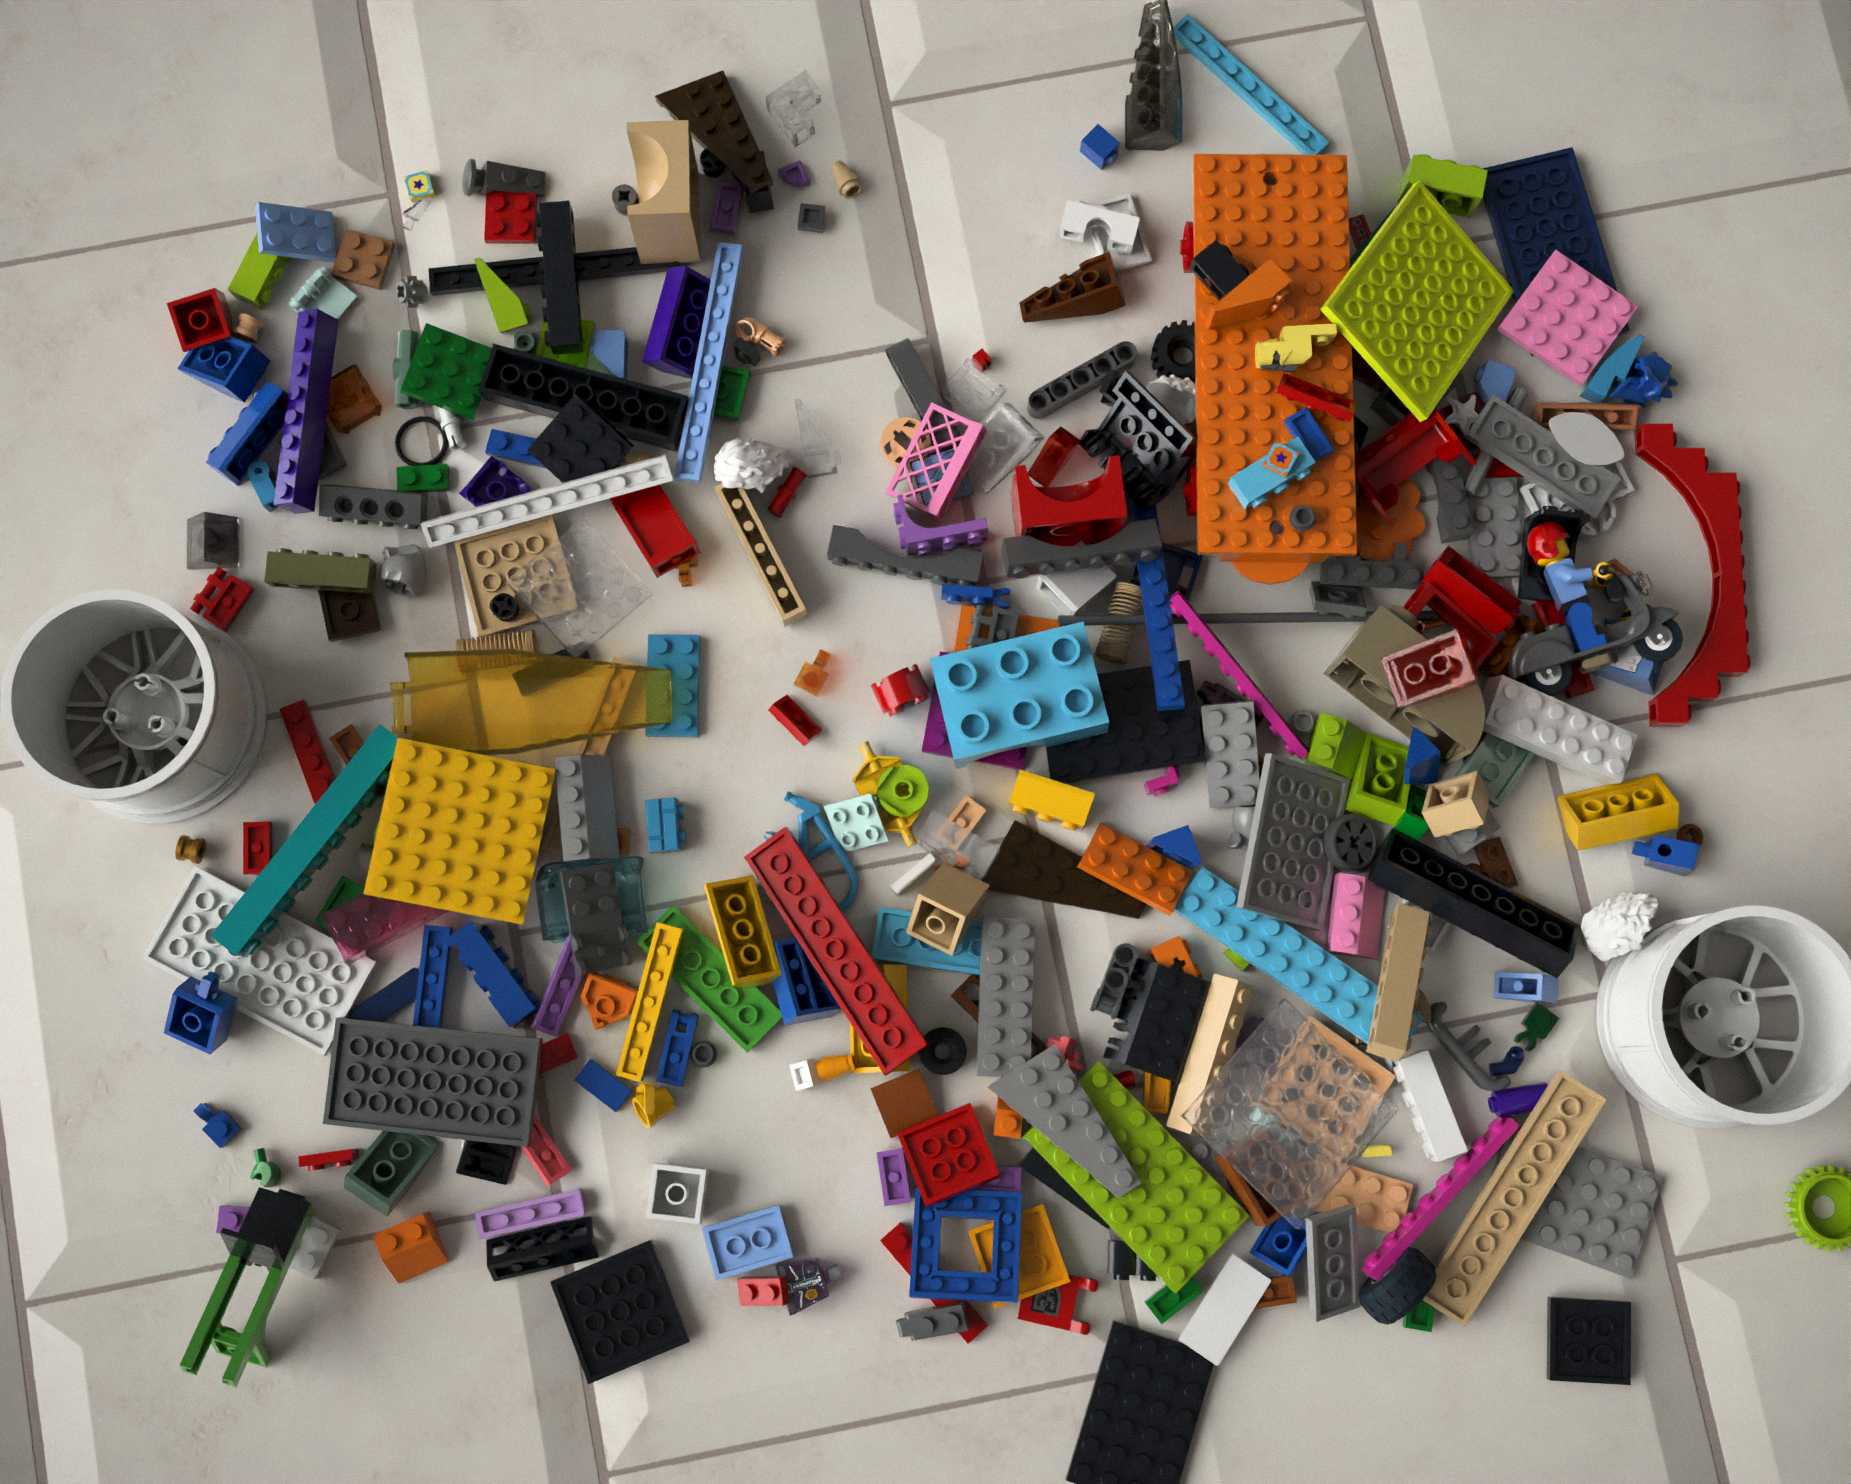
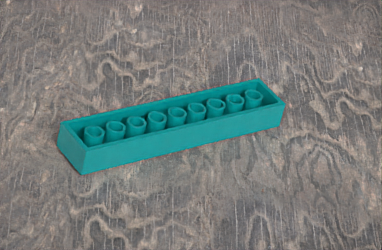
M381 724L378 725L210 937L236 956L248 957L249 954L254 955L263 944L260 940L266 933L270 934L275 930L280 922L277 920L283 911L287 913L296 903L294 898L300 890L304 892L313 881L311 876L317 869L320 871L325 867L330 859L327 857L333 848L337 850L346 839L345 833L350 827L354 829L363 818L360 814L366 807L371 808L379 798L377 792L383 786L387 787L397 736Z

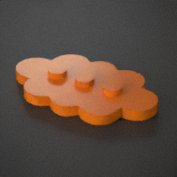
M1406 479L1396 487L1399 492V498L1393 507L1386 510L1395 523L1392 527L1373 505L1365 492L1361 493L1358 499V506H1356L1357 554L1355 555L1361 557L1360 561L1386 562L1387 558H1392V555L1395 553L1393 543H1407L1406 557L1411 554L1413 550L1412 540L1417 539L1425 528L1423 514L1416 509L1420 500V491L1412 481Z

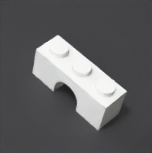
M1067 200L1060 225L1059 237L1083 243L1084 236L1089 229L1100 227L1109 236L1107 249L1131 255L1140 217H1136L1131 212L1124 211L1120 213L1111 211L1109 207L1102 205L1097 207L1087 205L1082 200Z

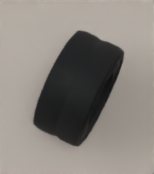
M938 1027L925 1035L930 1045L919 1052L921 1062L925 1068L934 1074L948 1075L957 1071L962 1066L966 1058L967 1049L964 1039L957 1031L947 1027ZM945 1043L950 1047L949 1057L940 1059L936 1056L935 1048L938 1044Z

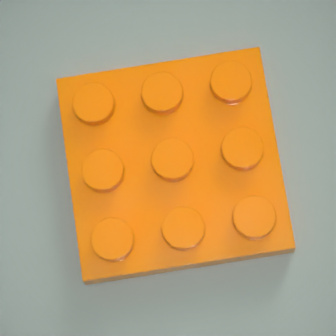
M1043 1204L1022 1211L1018 1300L1070 1282ZM994 1222L968 1230L983 1273H992ZM992 1302L994 1309L1010 1304Z

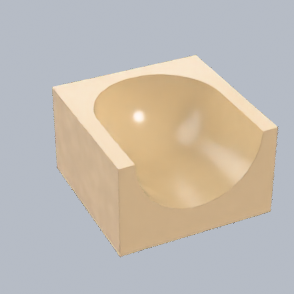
M689 120L627 122V134L635 162L639 204L628 205L627 212L640 263L701 262L699 171Z

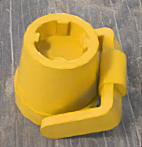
M649 1082L641 1083L636 1087L632 1103L636 1116L639 1117L646 1128L650 1129L655 1126L658 1121L675 1110L674 1101L665 1087L662 1086L654 1090V1085Z

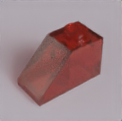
M1060 426L1049 436L1029 469L1028 476L1043 487H1049L1070 460L1081 440Z

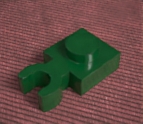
M1536 1002L1520 1023L1526 1030L1518 1033L1514 1038V1042L1519 1043L1523 1037H1526L1529 1044L1525 1050L1532 1051L1537 1044L1536 1037L1545 1039L1559 1020V1017Z

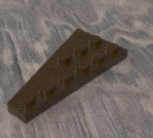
M723 70L655 96L656 102L661 107H664L674 120H689L692 137L708 153L710 152L721 166H725L750 194L774 185L773 179Z
M1016 820L1013 822L981 880L990 885L988 890L1135 919L1140 918L1147 905L1077 868L1082 859L1081 856Z

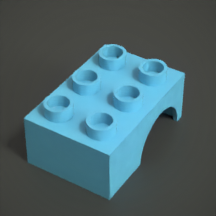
M1084 621L930 658L956 769L967 767L969 763L980 758L1011 749L1037 745L1050 747L1108 732L1109 719Z

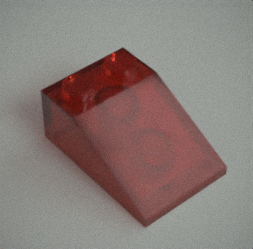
M1458 629L1381 658L1399 709L1454 693L1482 682L1465 634Z

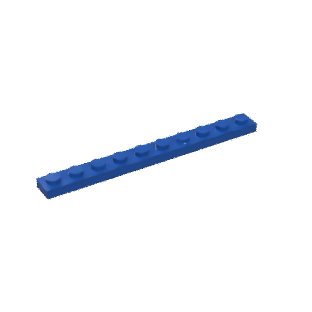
M1140 481L1127 491L1131 522L1155 519L1160 536L1156 505L1144 512L1137 505V502L1131 499L1132 493L1143 484ZM1161 547L1157 559L1149 562L1137 561L1157 711L1184 709L1185 703Z

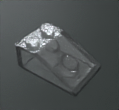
M1000 403L983 422L982 425L986 428L987 433L967 470V475L986 494L1004 480L1015 469V466H1019L1045 438L1010 403Z

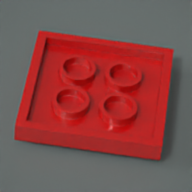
M971 1103L897 1133L926 1208L1001 1177Z

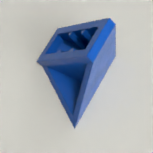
M1417 728L1412 729L1405 765L1404 784H1433L1438 782L1441 752Z

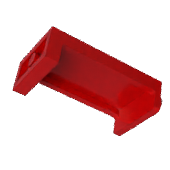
M660 485L610 498L615 510L657 578L701 553L693 536L689 533Z

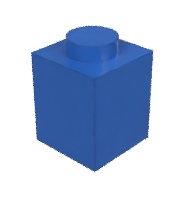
M1097 124L1081 140L1080 152L1102 170L1107 164L1109 166L1112 165L1118 158L1120 142Z

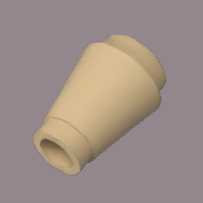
M842 161L833 163L830 170L840 195L847 199L858 195L862 189L860 185L861 180Z

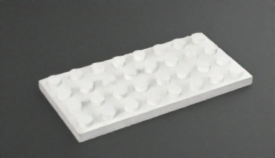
M194 866L141 959L182 981H186L191 976L201 981L202 977L208 975L210 971L220 975L218 989L238 997L235 1009L319 1054L327 1056L333 1044L336 1017L348 1018L350 1010L355 1006L378 962L284 912L277 919L280 922L275 930L270 934L266 933L260 940L263 944L254 955L249 954L248 957L236 956L210 936L245 891Z

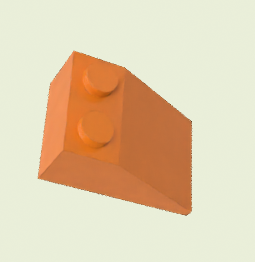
M1269 258L1211 308L1205 327L1209 330L1262 317L1270 310L1274 313L1285 303L1283 299L1289 294L1288 288L1292 280Z

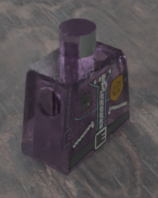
M820 1257L779 1262L775 1265L778 1276H786L790 1302L786 1305L790 1316L830 1295L828 1284L842 1280L838 1264L823 1268Z

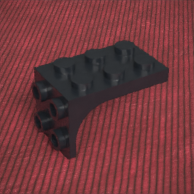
M1543 506L1542 509L1535 511L1524 519L1517 599L1555 603L1543 574L1546 566L1535 564L1528 552L1527 538L1530 531L1536 526L1548 522L1557 523L1562 526L1570 536L1566 541L1570 550L1566 559L1571 558L1573 563H1575L1577 540L1582 527L1591 520V515L1583 514L1584 511L1581 509L1559 511L1556 506Z

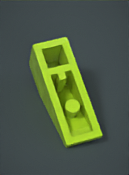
M475 258L474 260L499 333L529 325L528 319L532 318L528 303L523 304L522 300L481 258Z

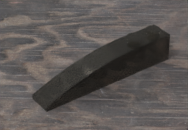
M1155 0L1144 5L1138 34L1141 37V42L1138 49L1135 50L1134 59L1137 62L1135 72H1132L1129 82L1132 83L1130 95H1126L1125 148L1128 150L1163 151L1182 143L1181 75L1173 23L1167 0Z

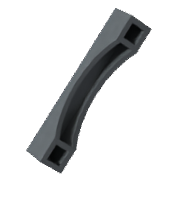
M1149 519L1129 522L1123 530L1113 537L1087 546H1058L1040 541L1030 535L1003 538L1001 553L1007 578L1015 577L1021 579L1035 574L1049 575L1058 571L1074 572L1088 567L1097 569L1104 565H1125L1134 561L1149 562L1159 557L1162 543L1156 520Z
M833 525L827 556L828 560H831L832 564L837 566L852 564L857 565V568L860 570L872 571V568L882 570L883 574L891 576L901 573L906 574L907 578L913 580L928 578L932 579L933 583L939 585L949 582L957 585L978 586L984 552L957 548L935 558H902L876 547L858 529Z

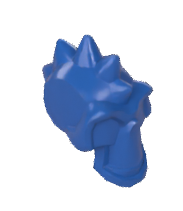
M1655 351L1634 359L1626 379L1609 395V398H1620L1625 403L1639 404L1642 408L1648 406L1649 399L1660 402L1661 397L1672 398L1673 395L1669 387L1678 385V382L1670 375L1672 365L1667 363L1662 357H1659Z

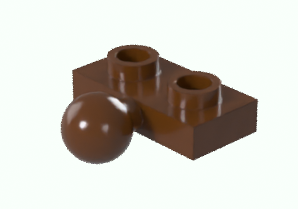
M1500 836L1473 847L1480 866L1470 863L1466 865L1467 867L1508 888L1518 886Z

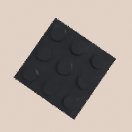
M577 393L537 437L527 451L564 483L615 469L633 449L634 445Z
M1547 1296V1379L1550 1381L1631 1385V1302Z

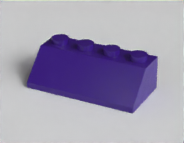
M687 266L669 268L667 270L643 355V363L661 372L693 379L711 283L709 278Z

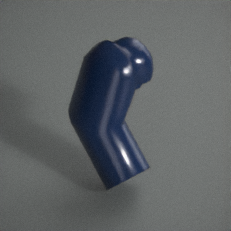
M1513 1046L1507 1052L1502 1062L1490 1063V1075L1500 1076L1516 1073L1524 1060L1523 1049Z

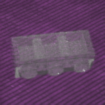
M934 810L930 813L916 838L920 841L919 846L930 853L933 850L942 854L941 859L952 866H955L956 863L965 868L963 872L976 880L978 877L984 879L1000 852L999 848Z

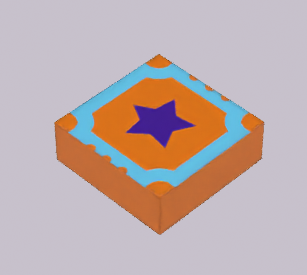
M1275 440L1262 466L1286 478L1299 452Z

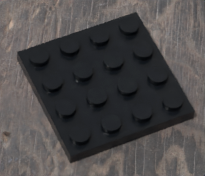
M648 1240L550 1282L588 1384L690 1342L652 1240Z

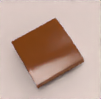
M920 1068L870 1088L890 1138L897 1136L898 1132L938 1116Z

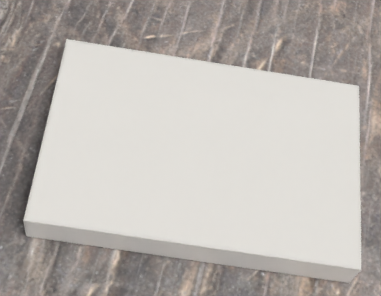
M1131 193L1088 204L1095 207L1100 205L1106 206L1111 211L1120 213L1124 211L1131 212L1138 217ZM1140 221L1131 255L1107 249L1109 236L1104 229L1100 227L1089 229L1097 255L1110 252L1117 273L1152 264L1153 260Z

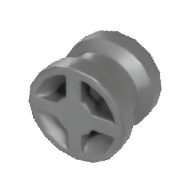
M619 185L612 192V201L615 209L621 215H628V205L639 204L636 191L630 185Z

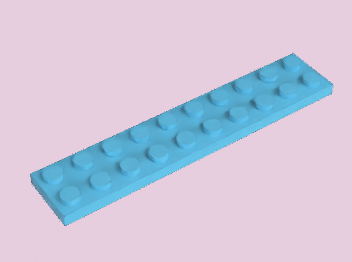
M1202 866L1179 898L1174 911L1368 1044L1378 986L1285 922L1236 908L1239 891ZM1414 1010L1412 1014L1416 1015L1413 1029L1409 1031V1038L1424 1018Z

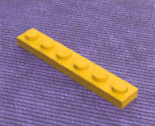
M663 922L656 923L616 1071L617 1076L637 1082H642L644 1079L684 928Z

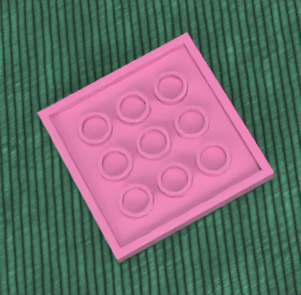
M1555 249L1497 330L1580 387L1639 306Z

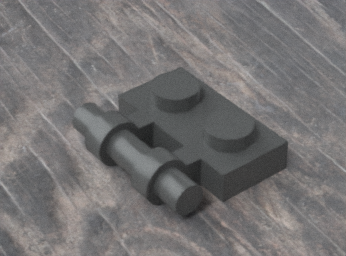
M976 605L975 614H972L970 621L972 623L971 634L967 637L966 641L968 649L1014 638L1019 612L994 608L992 617L985 616L986 607ZM983 626L990 627L988 639L980 638Z

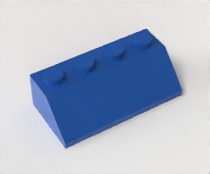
M266 382L263 387L258 388L249 406L241 410L239 419L234 426L226 430L223 440L218 447L210 451L206 463L238 486L247 475L249 465L259 459L283 427L288 394L280 387Z

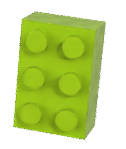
M1414 154L1402 176L1397 202L1399 203L1410 187L1420 180L1448 214L1470 218L1482 200L1488 170L1481 169L1476 165L1465 166L1456 164L1453 160L1433 159L1426 154Z

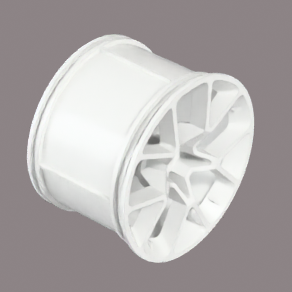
M1750 905L1732 907L1720 911L1691 910L1677 912L1650 922L1652 929L1643 936L1641 950L1632 949L1624 955L1612 957L1600 982L1596 1004V1025L1603 1054L1610 1069L1624 1089L1645 1108L1662 1118L1697 1128H1726L1744 1123L1755 1125L1784 1124L1801 1120L1825 1108L1851 1082V959L1826 931L1800 915L1775 907ZM1717 930L1731 933L1751 942L1736 982L1727 978H1714L1703 973L1708 936L1712 931ZM1693 940L1688 967L1677 957ZM1762 953H1767L1779 965L1789 981L1788 985L1757 989L1750 987ZM1672 969L1682 978L1686 992L1678 1007L1665 1010L1662 1008L1663 993L1666 980ZM1785 994L1793 995L1797 1001L1799 1016H1797V1021H1799V1036L1797 1040L1787 1042L1755 1038L1760 1023L1759 1010L1755 998ZM1665 1027L1681 1029L1684 1038L1690 1044L1687 1058L1680 1066L1669 1047L1665 1035ZM1756 1047L1793 1052L1791 1062L1775 1084L1769 1082L1754 1052ZM1740 1054L1760 1095L1747 1102L1727 1106L1717 1100L1708 1063L1718 1058L1732 1057ZM1693 1070L1695 1071L1699 1088L1687 1077Z

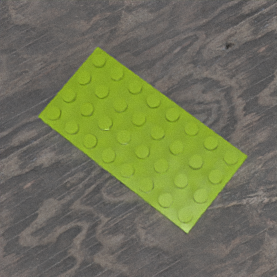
M1097 1061L1078 1081L1141 1184L1120 1198H1117L1036 1128L1032 1127L1023 1137L1173 1293H1177L1249 1215L1133 1095Z

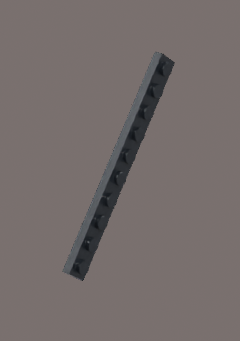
M636 247L576 253L578 281L666 272L669 268L680 267L678 261L641 264ZM543 257L486 262L510 288L545 283L544 275H541L539 260H543ZM476 264L428 268L430 293L432 296L484 290Z

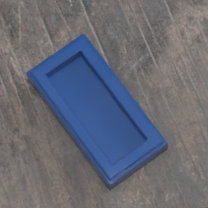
M1307 407L1283 421L1292 437L1300 438L1316 463L1335 451Z
M592 1059L587 1062L574 1079V1081L614 1112L619 1110L632 1093L629 1087Z

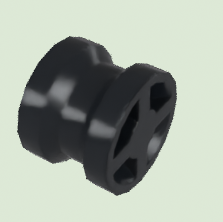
M705 149L701 152L700 163L703 173L711 178L721 176L725 172L726 167L721 166L710 152L708 153Z
M500 593L491 601V611L500 621L512 622L518 617L520 612L519 604L510 594Z

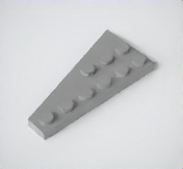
M1056 1044L987 1086L988 1089L1005 1101L1008 1106L1018 1112L1028 1123L1064 1151L1074 1162L1090 1173L1093 1178L1117 1198H1120L1141 1184Z

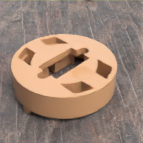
M903 417L893 420L885 427L881 436L880 447L883 457L890 465L898 468L900 463L896 461L898 459L902 460L906 453V450L894 440L896 436L893 432L897 431L900 433L902 431L912 440L921 423L920 421ZM909 423V424H913V425H915V426L912 428V427H908V426H906V425ZM930 434L925 436L926 440L923 443L922 438L920 439L919 446L921 450L931 447ZM888 444H890L891 450L889 455L885 449ZM916 457L909 460L907 464L908 469H912L910 462L918 460L920 458Z

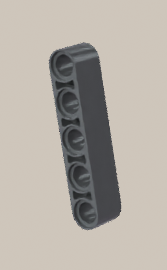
M908 338L885 349L886 355L921 421L931 402L947 409ZM936 411L930 419L932 428L946 423L944 415ZM951 426L954 438L960 437L961 434L957 426ZM948 428L934 433L937 444L951 440ZM952 444V445H949V446H947V447L941 448V449H939V450H940V452H941V451L947 450V449H949V448H952V447H954V446H953V444Z
M1129 341L1120 342L1033 391L1028 398V414L1034 419H1042L1101 386L1107 372L1100 371L1097 368L1098 365H1107L1109 369L1117 370L1120 374L1131 369L1137 356L1136 346ZM1126 352L1131 358L1124 360L1119 357V354ZM1083 376L1088 382L1080 384L1076 381V378ZM1060 388L1065 390L1067 394L1065 396H1058L1054 391ZM1034 401H1042L1045 407L1038 409L1032 403Z

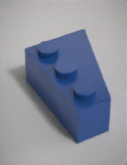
M797 939L775 941L773 945L782 975L773 981L784 1025L830 1018L842 1010Z

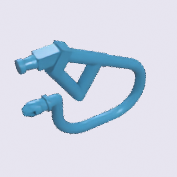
M788 791L784 800L786 802L789 801L795 807L804 811L798 815V840L808 859L812 861L824 852L832 849L849 876V891L845 899L839 904L842 911L845 912L852 905L858 893L859 878L857 871L821 814L822 811L819 806ZM813 819L825 840L809 850L808 821ZM766 831V834H770L772 836L776 834L773 831Z

